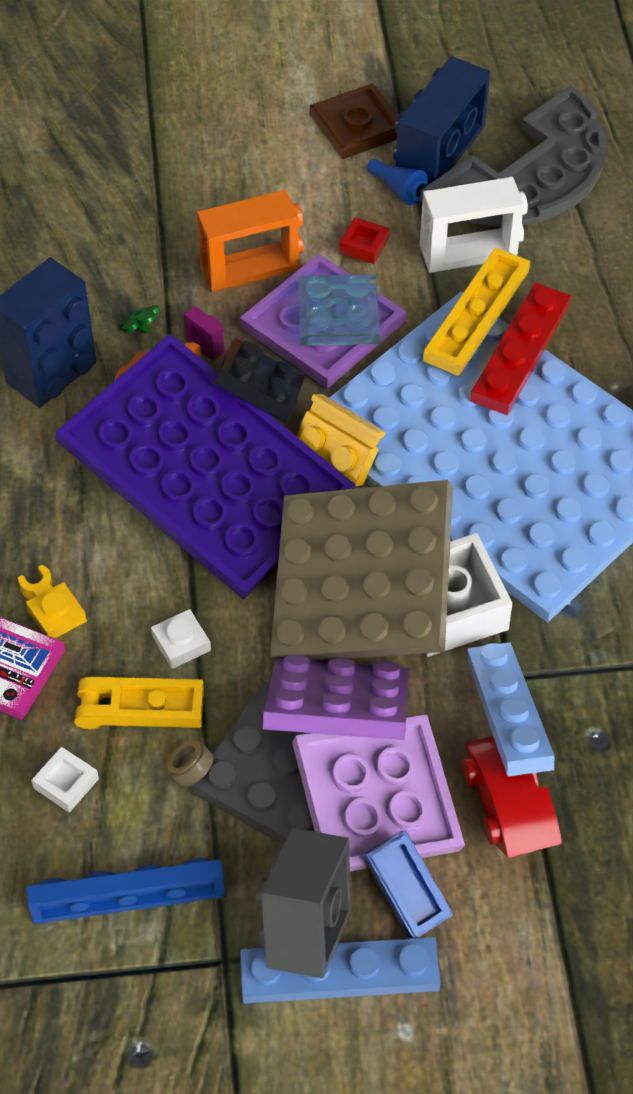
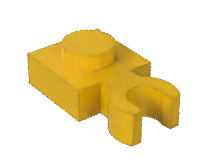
M38 566L41 578L39 583L31 584L27 582L23 575L18 577L21 593L24 597L30 599L26 601L27 610L44 635L55 639L87 622L85 611L66 584L62 582L53 587L51 573L46 566Z

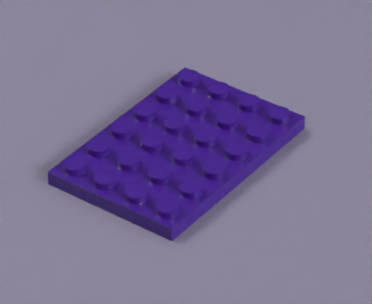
M169 334L59 428L55 434V441L244 600L278 567L284 496L355 489L356 485L270 414L213 383L218 372L173 335Z

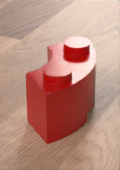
M493 736L465 743L467 759L462 760L463 774L468 786L474 787L485 808L487 816L483 818V824L489 843L491 845L495 844L508 858L562 844L547 786L539 788L537 774L529 773L507 776Z

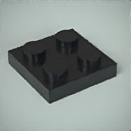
M234 338L213 383L286 423L294 411L304 376L300 375L298 370L291 364L284 361L277 362L265 355L262 349L254 343L242 342Z

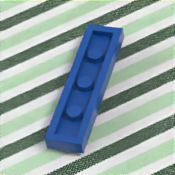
M194 858L184 862L183 865L170 867L144 865L137 868L134 872L119 874L100 871L90 874L87 878L66 881L61 878H50L40 882L39 885L27 886L28 906L34 924L225 897L221 859L210 861L206 858Z

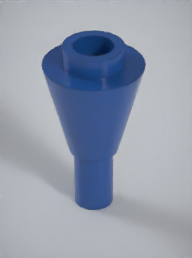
M377 159L370 160L367 165V171L383 179L389 188L407 205H413L420 201V191L428 186V176L423 170L388 166Z

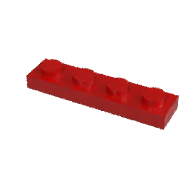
M536 282L533 284L471 391L470 402L508 416L569 308L571 295Z

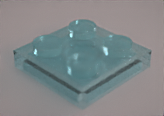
M376 274L298 276L300 346L380 344Z

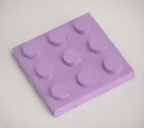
M427 714L406 718L405 740L318 733L295 736L292 744L314 830L319 833L349 838L350 872L367 869L368 866L362 855L403 830L407 831L421 858L458 852L465 846Z

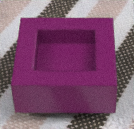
M196 306L184 314L186 341L200 345V352L214 361L224 353L223 326L216 317L207 315Z

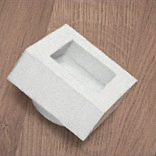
M190 609L151 627L152 637L171 669L211 651L210 640Z
M61 747L32 779V784L36 791L70 813L99 780L96 769Z

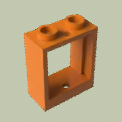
M286 190L197 211L200 266L211 292L299 270V254L303 253V242L299 233V227L303 226V216L300 206L297 203L292 204ZM281 228L280 242L225 255V241Z

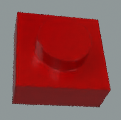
M354 217L339 242V253L375 264L389 239V228Z

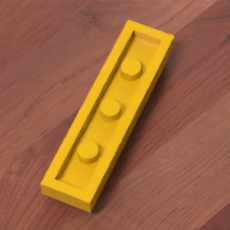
M495 247L424 349L423 361L459 376L528 274L530 261Z

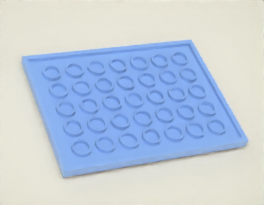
M461 291L329 398L386 432L377 444L379 449L367 474L365 483L370 487L448 480L453 486L450 541L478 533L506 591L548 623L633 543V410L547 350H544L508 416L470 402L471 391L507 331L509 324L498 317L459 376L424 362V349L462 296L463 292Z

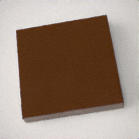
M373 83L310 105V116L342 159L397 140V133L394 131L398 115Z

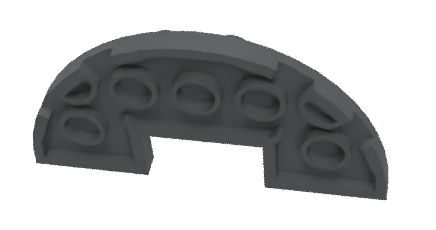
M571 85L522 119L521 130L540 143L538 146L500 173L474 155H470L420 191V202L423 203V191L513 177L519 192L523 191L527 199L528 209L527 214L522 215V225L544 221L568 211L592 191L603 171L607 151V136L605 128L601 127L597 119V110L581 92ZM503 214L465 220L464 222L486 226H502Z

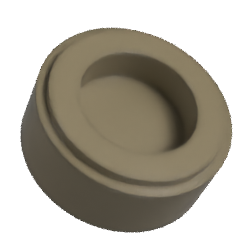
M189 741L181 745L171 755L167 764V773L181 787L193 785L201 780L211 768L214 759L213 754L201 741Z

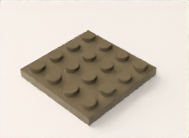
M448 480L285 495L270 657L275 661L276 658L284 659L288 655H303L312 661L334 658L445 652L453 486Z

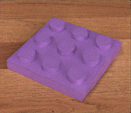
M318 253L240 317V328L328 389L406 322V311Z
M288 655L284 659L276 658L263 712V729L405 740L409 668H402L396 663L387 661L377 662L374 665L355 664L354 661L346 658H334L328 662L310 661L308 657L303 655Z

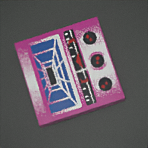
M0 617V712L23 721L65 653V645L62 641Z

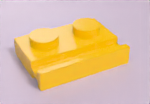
M313 394L311 409L306 411L296 436L356 486L364 485L379 449L377 444L386 432L327 396Z

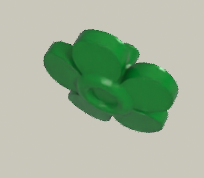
M158 305L138 309L131 313L130 316L124 318L118 324L120 330H124L125 333L132 332L138 327L142 333H146L149 331L147 324L156 319L155 315L160 312V308Z

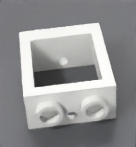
M513 177L423 191L420 248L429 273L484 264L495 247L517 255L519 242L524 239L522 215L527 214L528 206L525 193L523 191L519 192ZM503 214L502 227L499 229L447 237L448 223Z

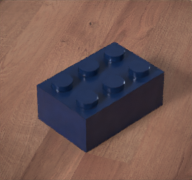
M451 56L442 68H437L434 71L430 83L424 90L420 89L417 92L413 104L406 112L402 111L396 120L394 131L397 133V145L393 152L396 166L425 171L428 176V185L455 166L485 127L490 80L489 70Z
M51 257L0 295V355L6 384L38 408H41L50 399L58 397L65 387L80 375L89 372L97 362L85 281Z

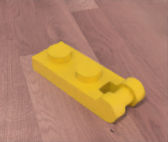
M85 677L79 680L77 695L81 699V705L76 708L74 720L75 725L79 728L90 730L99 728L101 725L201 728L204 683L201 679ZM103 698H111L110 705H99V701Z

